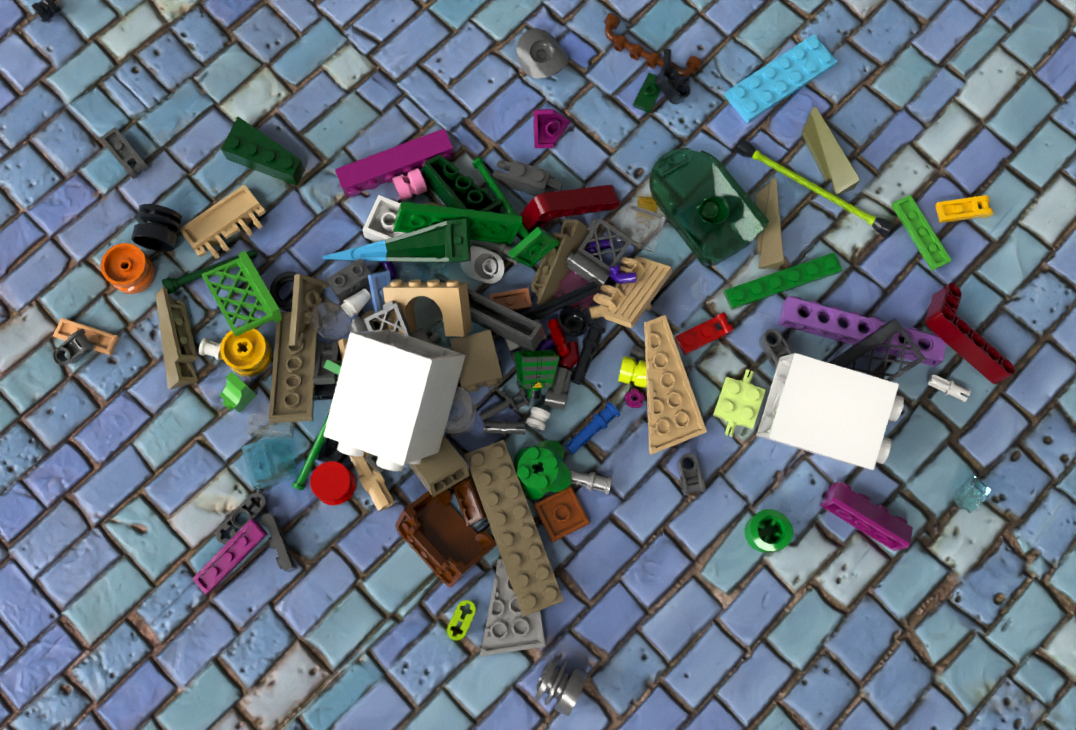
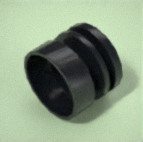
M140 205L139 214L136 218L139 224L134 226L131 240L135 244L150 250L160 252L174 251L177 240L175 232L179 231L182 216L175 210L161 205Z

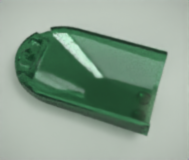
M680 148L664 154L654 164L649 179L651 195L702 266H714L746 248L767 228L769 220L723 164L710 153L703 150L698 152L690 150V148ZM721 196L727 200L730 212L725 221L715 225H709L701 221V217L697 214L695 207L705 197Z

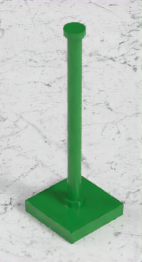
M481 157L476 158L472 163L474 168L479 170L496 198L503 202L502 207L506 213L517 215L485 167L484 160ZM522 223L518 231L523 240L510 250L508 254L511 259L531 268L555 248L560 241L556 236L540 227L529 233Z
M327 359L324 368L339 375L342 362ZM329 413L297 480L292 484L298 490H304V483L326 439L324 432Z

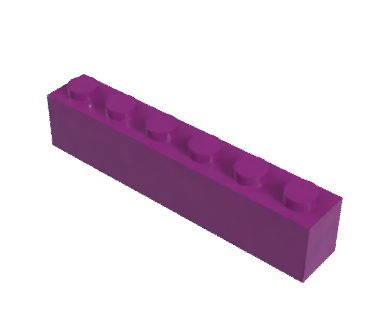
M444 128L335 169L345 197H353L367 189H375L383 183H391L394 177L402 174L407 176L409 171L417 168L419 170L423 169L424 162L439 154L449 161L454 157V151Z

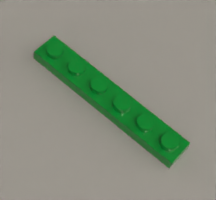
M834 252L726 289L723 293L730 309L734 310L838 274L842 271V268Z

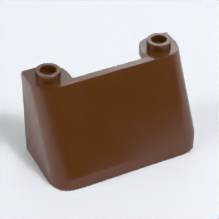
M449 488L434 497L429 491L424 493L402 511L395 526L400 536L446 586L453 587L496 547L497 543L490 533L481 531L477 534L470 526H467L465 520L450 505L452 493Z

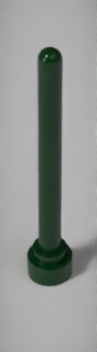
M255 250L246 252L250 259L257 256ZM239 256L177 279L175 277H168L162 280V284L168 289V294L175 293L179 286L203 278L201 274L238 259Z

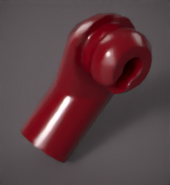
M569 342L567 344L569 354L565 355L558 362L559 367L570 369L578 362L577 342Z

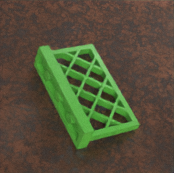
M246 251L238 253V259L201 274L235 337L273 320L277 323L282 320L276 302ZM239 266L238 275L229 273L230 269ZM221 276L219 283L210 282L209 278ZM226 278L235 280L232 286L223 285ZM239 281L248 283L246 290L237 288ZM221 289L230 291L227 298L218 296ZM234 292L243 294L241 301L231 299ZM248 295L257 298L254 304L245 302ZM229 304L238 306L235 313L226 311ZM242 307L252 309L249 316L240 314ZM256 310L266 313V316L261 318L253 317ZM237 319L246 321L244 326L237 329L234 326Z

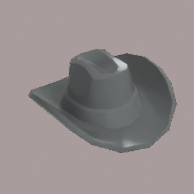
M538 28L527 30L519 38L516 47L517 58L523 70L530 77L536 79L549 78L567 66L569 61L568 54L546 30Z

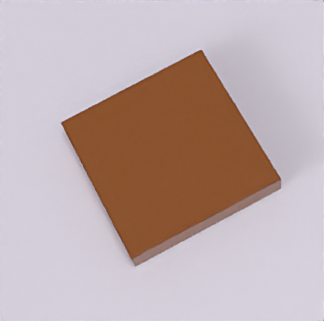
M571 486L533 504L552 543L590 524Z

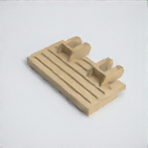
M244 184L182 226L179 230L200 258L207 253L203 248L206 246L214 258L218 259L220 256L213 248L220 243L224 251L228 252L230 250L220 235H223L227 240L240 231L236 225L239 223L250 237L252 230L246 224L253 221L254 225L260 230L263 226L253 213L256 212L260 217L266 211Z
M636 256L635 259L623 257L620 262L622 267L620 266V271L623 273L636 272L637 282L616 283L614 287L604 284L600 287V291L603 294L596 293L593 298L596 303L601 304L596 310V314L604 316L606 320L629 328H633L672 273L670 266Z

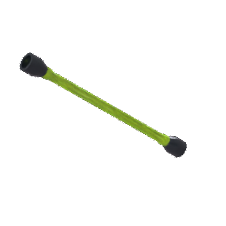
M745 139L741 140L735 151L743 157L761 161L763 164L770 166V168L772 167V169L774 168V170L781 174L783 173V175L785 174V176L792 180H796L800 185L809 188V190L811 189V191L818 195L820 194V196L822 195V197L829 201L831 200V202L833 201L838 206H842L848 212L855 214V216L857 215V217L864 219V221L866 220L877 233L884 237L887 236L894 223L885 218L875 217L866 212L864 213V211L862 212V210L849 204V202L840 199V197L838 198V196L831 194V192L829 193V191L822 187L820 188V186L818 187V185L811 181H807L801 175L794 173V171L792 172V170L785 166L783 167V165L781 166V164L774 160H770V158L764 156L752 143Z

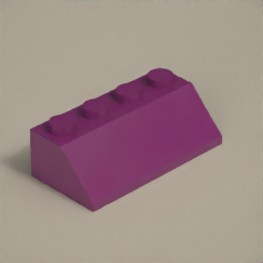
M836 482L830 486L820 504L822 508L892 551L905 549L910 546L913 527L908 525L904 518L891 515L886 507L870 502L869 497L861 493H855L844 482Z

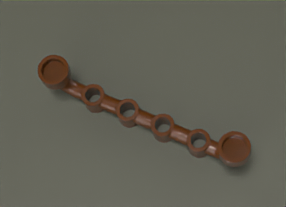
M614 14L606 16L604 20L606 25L605 35L614 43L613 48L619 52H622L624 48L629 50V56L632 59L639 60L640 57L646 59L645 64L649 68L655 69L657 65L663 67V59L658 54L644 50L639 44L634 45L628 42L621 35H615L612 29H617L620 19ZM695 56L689 57L686 62V69L677 67L671 61V66L677 69L681 77L689 76L694 71L698 72L703 65V62Z

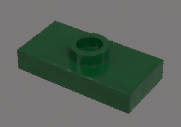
M648 73L633 103V107L649 114L661 93L660 88L655 83L656 75Z

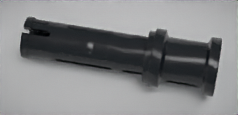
M593 323L588 325L587 336L582 341L583 349L570 380L575 384L583 385L592 357L600 347L599 341L602 334L606 331L600 325Z

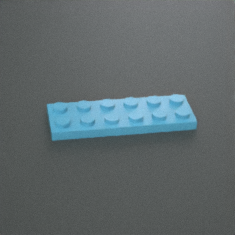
M813 34L727 90L724 96L748 124L834 67L837 60Z

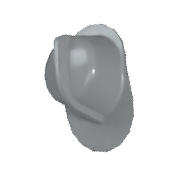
M470 247L471 261L460 262L465 274L487 284H494L501 280L505 271L504 261L501 256L482 247Z

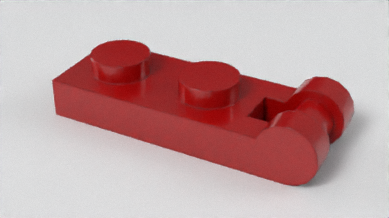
M725 312L675 337L684 356L735 330L732 324L728 323V317ZM720 323L722 329L718 331L715 325Z

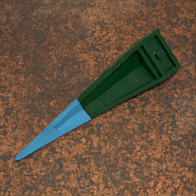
M466 218L444 221L400 236L325 255L322 258L325 260L357 261L361 258L363 261L450 264L471 261L469 220Z

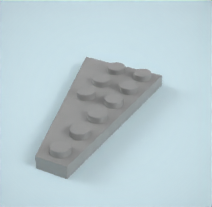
M500 552L480 656L545 647L541 613L538 611L525 617L522 616Z

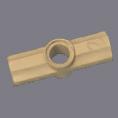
M364 452L363 456L350 455L349 457L359 474L358 478L365 491L370 494L378 511L380 512L391 507L395 501L385 485L384 477L365 461L369 453Z

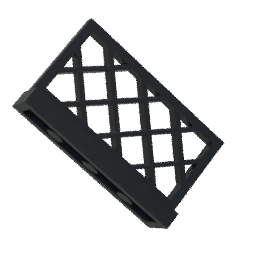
M894 317L829 363L853 371L867 373V375H882L881 379L883 380L884 376H889L886 380L892 382L926 358ZM900 331L904 337L903 346L890 344L891 337ZM906 342H908L911 347H906ZM878 345L886 346L885 358L874 357V348ZM890 347L902 349L900 360L888 359ZM905 350L915 351L919 356L913 362L903 361ZM860 357L869 359L868 369L855 368L856 360ZM872 359L884 361L883 372L870 371ZM887 362L900 363L898 372L895 374L885 373Z

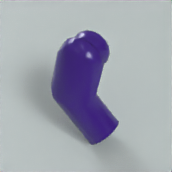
M609 239L598 241L600 251L602 249H611ZM595 242L590 243L586 251L588 253H597Z

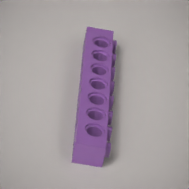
M787 296L784 300L778 321L780 326L855 345L885 324V322H881L880 319L875 317L866 318L857 312L848 313L841 311L838 307L821 306L819 302H806L796 296ZM799 311L805 312L807 317L800 316ZM818 316L824 317L826 323L821 322ZM838 321L843 322L846 328H842ZM858 327L864 328L865 333L860 332ZM902 327L926 358L921 362L922 364L936 367L943 362L946 343L935 333H923L917 328ZM900 331L891 337L890 344L903 346L898 337L904 339ZM906 342V347H911L910 344ZM918 342L924 345L925 350L920 348ZM878 345L873 351L886 354L887 347ZM890 347L888 355L901 358L902 349ZM905 350L903 359L914 361L919 358L915 351Z

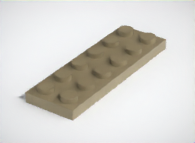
M316 310L310 324L305 325L302 331L304 336L298 343V346H289L291 312H280L282 320L276 324L268 420L270 423L313 421L315 398L313 375L318 349L320 314Z

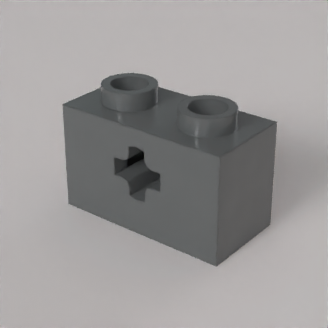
M360 258L326 280L341 303L346 298L369 286L368 274H371V272Z

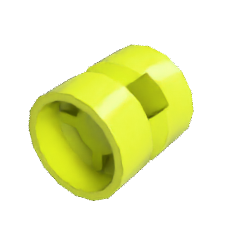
M624 356L618 382L629 384L632 381L635 386L646 388V361L640 360L636 362L635 358Z

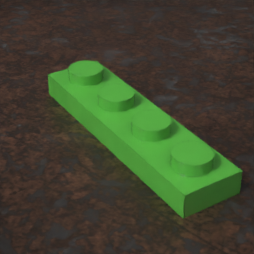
M911 195L891 205L931 271L939 269L952 261Z

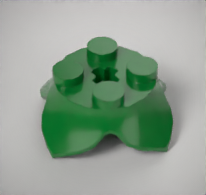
M545 440L535 446L522 448L515 455L514 468L524 495L528 499H539L546 492H560L571 485V472L563 463L564 451L558 441ZM542 463L544 471L537 474L536 467Z

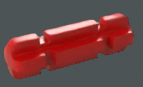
M557 319L548 321L547 325L549 330H551L550 334L558 355L563 357L569 354L568 346H566V341L559 328Z

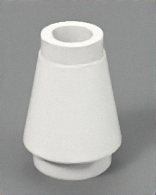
M363 288L361 291L343 300L344 303L341 307L348 316L353 317L359 314L371 298V295Z

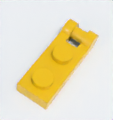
M988 195L942 201L935 204L939 223L978 217L987 218L994 214L993 209L989 206L990 199Z

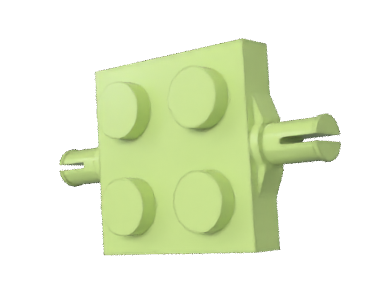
M745 370L743 380H735L729 377L725 379L713 416L721 418L728 423L724 434L728 436L731 428L729 437H733L736 426H744L750 429L754 427L766 389L754 386L751 383L753 371L750 372L749 378H747L750 370Z

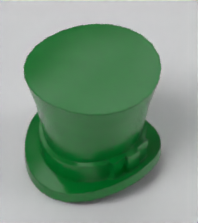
M765 509L748 520L745 526V538L748 544L756 551L764 553L779 551L787 547L791 542L793 527L789 519L781 512Z

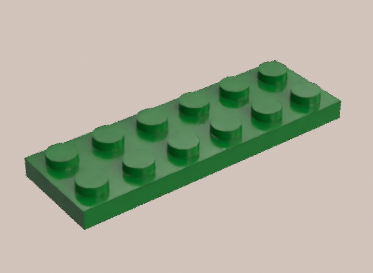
M401 202L393 229L394 232L410 233L444 221L467 218L469 220L470 240L512 244L522 225V216L500 214L492 211L483 212L473 209L440 207L432 204L423 205L413 202Z

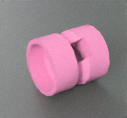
M418 168L409 171L407 176L402 174L392 178L402 202L411 199L413 194L418 196L428 192Z

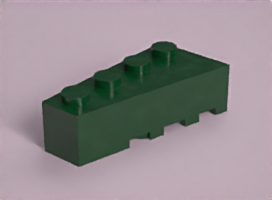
M237 117L221 148L227 160L298 186L305 171L301 159L240 117Z
M439 154L424 162L423 179L447 207L500 213L503 202L489 195L490 192L484 187L480 188L476 185L471 177H466L460 173V169Z

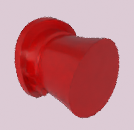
M335 461L320 464L315 468L310 477L312 492L323 503L330 506L341 505L353 496L357 486L356 477L353 472Z

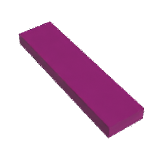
M255 518L250 519L192 578L205 595L210 594L268 533Z

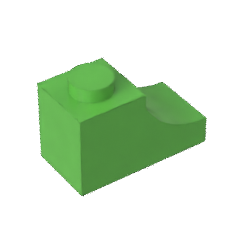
M230 372L226 377L227 383L220 396L224 399L222 404L230 411L235 409L240 413L257 394L233 372Z

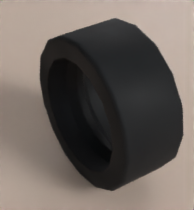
M296 272L279 274L270 286V294L277 306L287 312L292 311V302H284L279 296V290L285 283L294 281V275L298 274Z

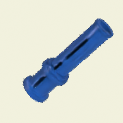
M607 402L606 407L598 414L595 413L592 417L593 420L565 444V447L574 455L601 429H606L615 417H619L621 415L613 404Z

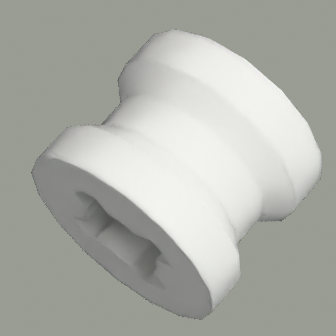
M531 407V416L527 418L526 424L539 430H545L546 420L550 418L551 414L541 408Z

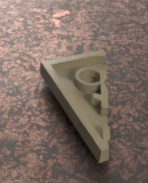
M302 274L294 275L289 346H298V343L302 340L304 336L302 331L306 324H310L317 305L322 300L320 295L323 289L329 286L327 281Z

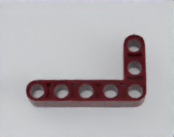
M613 185L546 192L535 196L519 216H522V223L528 232L531 233L537 227L543 229L552 218L610 211L620 206L621 202Z
M949 283L934 293L925 319L927 326L991 383L998 384L1014 375L1015 369L1012 363L956 315L962 293L957 285Z

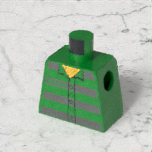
M553 350L515 351L517 381L524 389H528L527 397L537 399L540 397V388H550L552 386L559 356Z

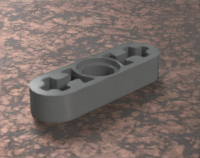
M261 493L250 494L217 529L216 539L218 542L226 545L244 527L245 524L239 525L236 520L240 513L247 514V522L253 518L256 520L267 508V498ZM255 498L258 500L261 498L260 507L254 506L253 500ZM246 507H248V508H250V509L252 508L251 511H253L254 514L252 515V514H251L248 510H246L245 508H246ZM231 522L235 527L239 528L238 531L236 529H233L229 533V535L231 536L230 539H223V537L225 536L223 532L225 530L229 532L233 528L232 526H230Z

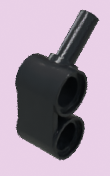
M665 49L663 67L661 72L656 75L655 83L670 103L679 104L689 96L691 90L686 82L678 80V71L675 67L671 66V49Z

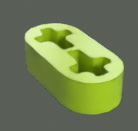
M463 600L457 605L447 628V634L452 640H461L466 636L476 614L474 603L469 600ZM467 604H470L471 615L467 614L464 620L461 619L463 611L460 610L461 607H466ZM459 621H462L460 629L463 633L454 637V632L451 628L452 626L456 627Z

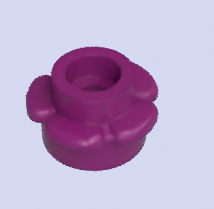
M631 389L630 392L628 391L625 394L626 405L630 408H640L645 400L644 394L639 389Z

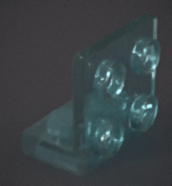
M406 262L397 275L405 282L415 279L427 282L436 279L434 275L438 270L441 271L447 263Z

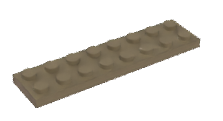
M502 440L464 454L522 616L525 617L563 602L564 599L505 441Z

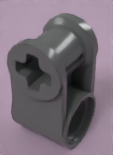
M80 329L70 335L64 343L53 351V360L58 365L74 364L94 350L96 344L90 342L85 335L84 329ZM65 352L68 353V359L65 357Z
M768 329L760 337L759 344L774 369L777 368L781 356L793 354L792 349L788 346L779 330ZM767 336H771L774 339L775 343H769L767 341Z
M691 453L683 455L677 461L680 487L683 495L687 496L688 493L695 491L705 492V483L697 457ZM683 459H689L692 462L691 469H686L683 466Z

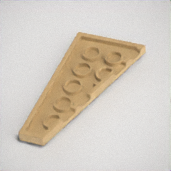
M666 315L644 322L649 454L657 453L707 432Z

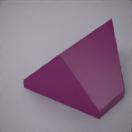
M533 109L534 148H554V145L571 121L554 109Z

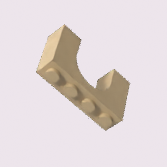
M396 279L383 287L385 304L393 300L395 303H400L411 333L417 329L414 303L417 296L428 297L438 304L443 315L445 336L464 337L472 331L467 282H459L457 279L440 282L438 279L421 282L420 279L403 282L401 279ZM395 310L390 312L388 319L396 323L398 317ZM388 324L389 329L393 330L394 326ZM398 330L399 333L404 334L402 330Z

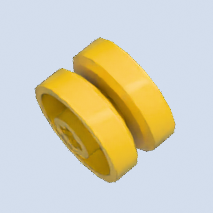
M256 329L236 337L231 330L221 342L220 351L222 359L234 372L241 376L252 377L259 375L271 363L273 355L271 345Z

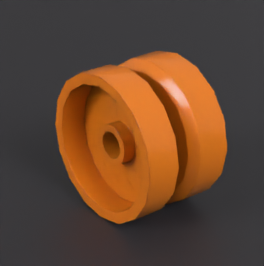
M121 243L114 245L102 257V274L107 281L123 293H140L147 289L154 280L155 267L153 262L139 247L133 244Z

